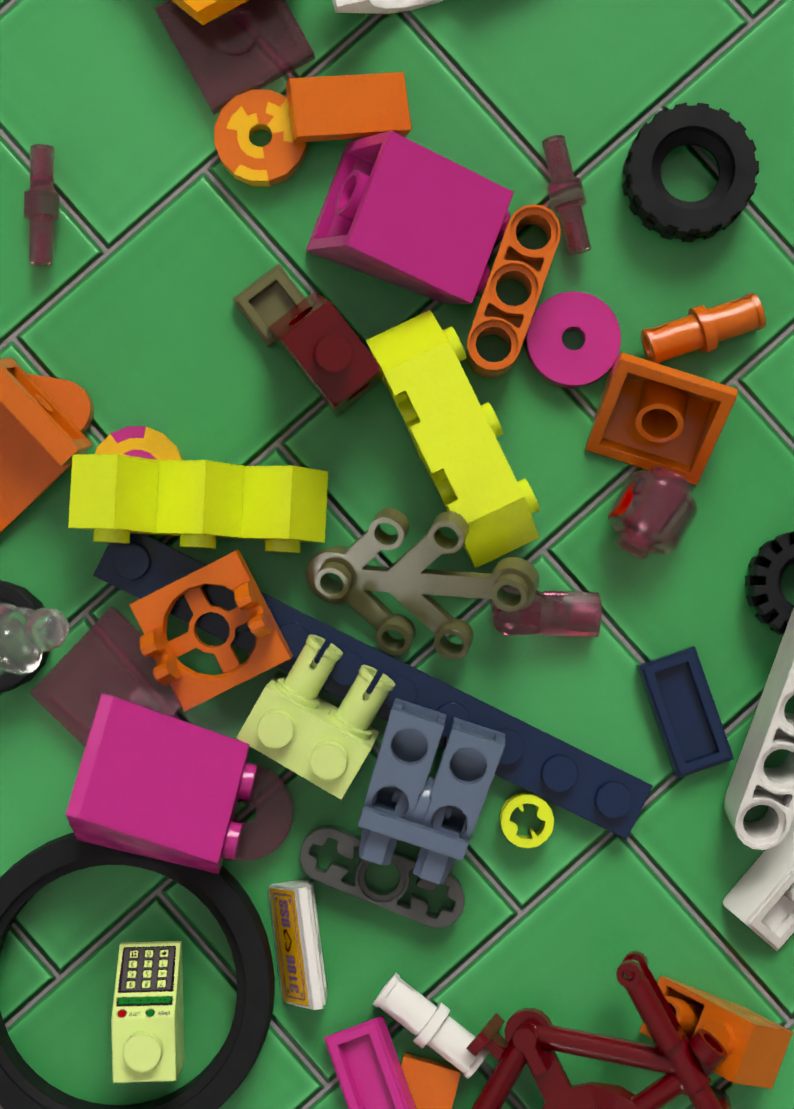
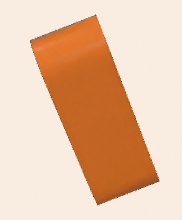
M530 204L522 206L513 213L505 230L473 320L465 349L467 364L473 372L481 377L493 379L509 372L516 362L561 234L559 219L552 210L543 205ZM535 225L544 231L548 243L540 249H527L517 240L516 232L522 226ZM505 280H517L527 289L528 300L517 306L507 305L497 296L496 287ZM485 335H498L507 343L509 354L502 361H486L477 352V341Z

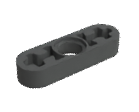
M323 825L313 829L303 841L300 849L302 868L308 876L318 882L434 928L451 925L463 912L465 905L463 888L459 880L451 873L448 874L443 884L447 885V896L454 901L451 908L441 906L437 914L427 911L428 900L411 892L410 904L398 901L407 890L409 871L414 868L415 858L394 850L391 862L397 866L400 872V880L394 889L381 893L371 889L365 880V871L372 862L360 859L356 869L355 882H351L343 878L349 870L348 866L332 861L327 869L317 866L318 855L310 851L313 844L323 846L327 838H332L338 842L336 852L353 860L354 848H360L361 836L336 826ZM419 877L416 880V886L429 891H434L438 885Z

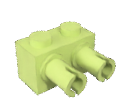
M310 634L287 677L277 672L265 686L236 738L342 800L379 734V731L370 727L388 694L394 689L395 682L383 673L372 693L368 694L366 690L378 670L368 665H361L356 679L339 708L319 697L318 694L337 661L343 656V652L331 643L328 649L325 650L319 663H316L315 658L326 639Z

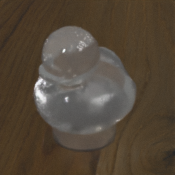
M8 603L0 604V675L5 672L24 675L35 671L41 663L43 652L56 649L65 642L69 634V623L65 615L55 608L44 607L35 611L27 607H16Z

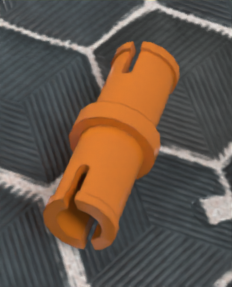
M753 292L708 309L704 305L690 308L688 316L650 329L645 328L641 330V342L648 361L660 364L663 361L698 349L702 353L714 351L718 348L719 342L754 330L764 329L766 325L764 309L758 296L754 295Z

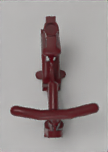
M639 951L629 952L616 971V978L625 987L656 1046L554 1026L550 1018L542 1011L535 1008H523L516 1011L507 1021L504 1030L505 1039L497 1032L505 1021L496 1013L466 1047L474 1057L483 1048H486L498 1060L496 1067L472 1109H501L526 1064L545 1101L542 1109H661L681 1094L688 1096L694 1109H732L728 1094L721 1089L712 1090L709 1084L711 1082L709 1075L728 1055L722 1044L704 1029H699L688 1040L651 973L647 958ZM556 1052L665 1073V1075L636 1095L620 1085L588 1082L572 1086Z

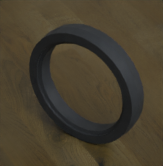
M74 833L49 841L16 862L0 877V955L4 941L17 915L26 903L45 885L71 872L93 866L127 865L140 867L164 875L184 886L209 909L218 921L226 936L235 963L237 1002L233 1023L226 1041L211 1063L198 1076L168 1095L155 1100L130 1105L92 1103L64 1093L49 1084L25 1062L16 1050L8 1035L0 1011V1105L2 1108L219 1109L234 1094L255 1064L266 1040L274 1004L275 976L268 937L258 911L237 879L223 865L219 874L78 841Z

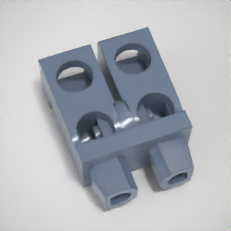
M395 698L357 825L363 828L359 857L379 865H390L398 840L419 846L420 850L413 868V874L421 879L440 885L444 883L454 866L455 860L463 861L469 840L505 748V733L454 717L434 778L428 775L442 736L447 714Z

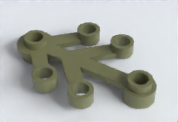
M385 508L375 515L369 529L349 548L333 546L317 552L309 562L306 571L308 584L319 598L333 604L348 603L378 630L376 634L377 644L387 654L401 655L407 652L415 637V626L407 617L393 614L371 591L389 592L436 635L434 639L436 651L444 658L450 660L461 659L468 653L473 640V631L465 621L453 618L429 595L491 599L499 609L515 612L527 608L533 602L539 586V574L536 568L527 560L518 557H508L499 561L494 567L492 574L426 569L441 554L458 552L463 547L468 536L469 526L465 518L451 511L440 513L435 518L429 532L390 567L367 565L381 549L394 550L398 548L409 531L408 519L401 511L394 508ZM389 523L397 529L398 534L389 535L381 529L380 524ZM450 527L456 531L458 537L453 539L446 538L441 534L439 528ZM327 573L338 575L343 582L333 580ZM502 586H514L519 590L520 594L509 593ZM387 630L399 631L404 636V639H394ZM454 634L458 636L463 643H451L447 640L445 635Z

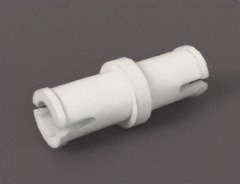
M396 972L372 1003L414 1034L413 1042L421 1049L428 1045L461 1071L467 1079L475 1073L489 1053L486 1048H483L474 1057L466 1047L475 1036L448 1015L451 1009L442 1002L437 1006L401 979L400 975Z

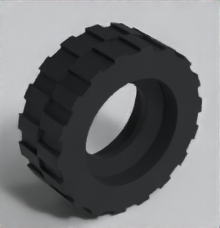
M687 103L675 105L671 110L666 111L663 109L658 112L649 124L646 122L639 130L624 162L622 174H625V181L622 186L624 196L629 198L630 210L634 216L636 214L643 221L642 225L649 231L653 229L661 234L660 237L668 240L676 238L682 239V242H693L696 238L702 237L705 240L715 236L719 230H725L748 205L747 202L754 194L757 183H754L755 177L759 173V161H756L754 154L757 149L753 139L749 140L746 135V128L740 121L735 122L730 118V113L721 108L719 111L709 107V104L697 103V105L687 106ZM695 145L704 148L713 156L717 163L719 171L717 185L714 191L702 200L694 202L679 200L672 196L663 185L661 179L662 162L670 151L679 146Z

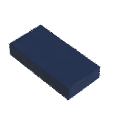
M695 646L636 665L676 778H681L734 759Z

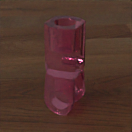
M503 588L509 593L520 594L517 588ZM537 590L533 602L527 608L515 612L503 611L491 600L494 626L505 635H535L543 633V635L598 637L600 632L602 603L599 593L540 592Z

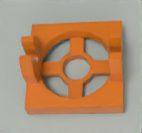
M239 549L129 604L144 635L139 637L140 650L143 656L148 658L152 656L154 658L156 667L153 668V675L156 681L164 686L171 685L184 712L293 657ZM202 586H219L234 592L237 607L227 610L222 606L211 605ZM184 595L193 612L188 631L168 641V616L176 601ZM205 613H218L228 622L230 628L229 636L223 644L210 646L202 642L198 637L196 631L197 621ZM248 622L251 633L256 636L255 645L246 661L241 664L232 643L237 635V627ZM197 648L204 653L214 654L223 673L218 675L197 673L183 665L177 657Z

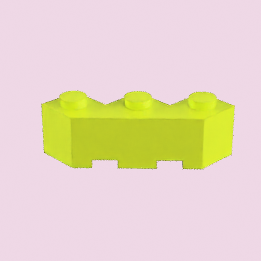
M428 310L367 339L366 343L372 356L383 369L384 385L403 417L417 453L438 490L446 511L460 514L468 523L469 533L463 547L475 569L540 538L532 518V514L540 511L538 501L528 481L524 478L517 482L497 440V437L504 434L500 422L489 402L480 405L460 364L461 361L467 359V356L454 328L450 326L442 330L431 310Z
M122 454L72 455L68 528L93 530V542L130 544V533L180 536L179 547L216 549V538L265 541V552L300 553L301 542L325 543L328 471L298 466H242L211 460H154Z

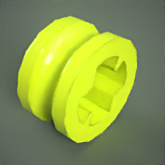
M530 792L516 793L508 798L501 807L499 816L501 829L511 843L522 848H533L540 846L548 840L553 831L554 816L552 809L542 797ZM523 804H534L536 806L535 815L543 821L540 829L534 832L532 828H529L530 835L528 836L517 834L518 825L510 819L512 812L517 807L523 812Z

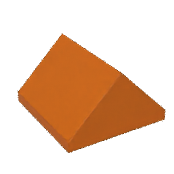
M621 352L609 370L585 450L697 485L737 398L738 389Z

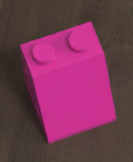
M393 131L347 142L305 251L447 305L472 304L474 298L482 292L487 283L490 272L487 263L494 244L502 238L510 220L508 207L514 192Z
M101 693L66 811V818L78 841L219 874L223 858L235 859L243 824L233 822L239 799L250 801L258 765L249 763V744Z

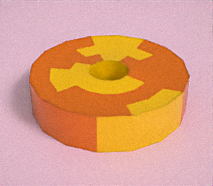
M252 89L234 96L221 109L214 125V145L223 167L236 180L250 186L271 187L288 180L301 167L308 151V142L293 143L287 97L272 90ZM256 131H268L272 135L271 141L263 147L253 145L251 137Z

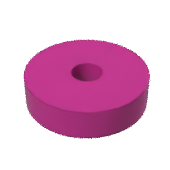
M576 291L560 293L544 301L534 312L525 336L526 354L533 369L547 382L563 388H581L601 379L612 367L621 345L619 323L612 310L599 298L588 293ZM570 330L577 331L583 338V346L577 350L566 348L562 342V335Z

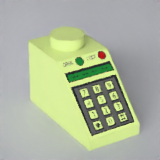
M182 941L121 942L119 946L111 1019L113 1083L176 1081L185 1063Z

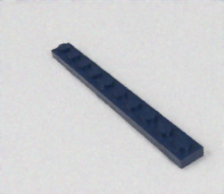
M130 533V544H108L93 576L138 598H142L206 566V564L145 534ZM202 586L211 605L222 606L227 610L237 607L234 592L219 586ZM261 592L293 654L291 659L277 665V667L290 672L306 644L308 635L313 634L322 637L326 641L315 658L316 663H319L325 650L328 649L331 643L343 652V656L337 661L323 685V690L344 699L356 679L361 665L373 667L378 671L366 690L368 694L372 693L383 673L395 682L394 689L390 691L376 716L388 721L395 698L447 714L438 745L443 749L454 717L505 733V748L495 775L627 840L652 789L651 784ZM183 595L176 601L170 614L189 623L193 612ZM209 612L200 616L197 621L196 627L224 641L227 640L230 628L222 615ZM248 622L237 627V635L232 644L250 653L255 645L256 636L251 633Z

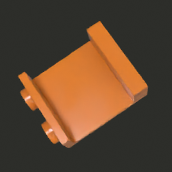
M12 358L0 359V535L72 466V455L84 454L93 446L86 436Z

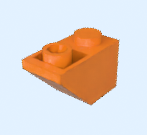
M660 976L658 985L688 1040L699 1029H704L712 1034L725 1048L728 1056L712 1072L735 1084L772 1089L793 1031L743 1006L671 978ZM643 1022L639 1032L652 1038Z

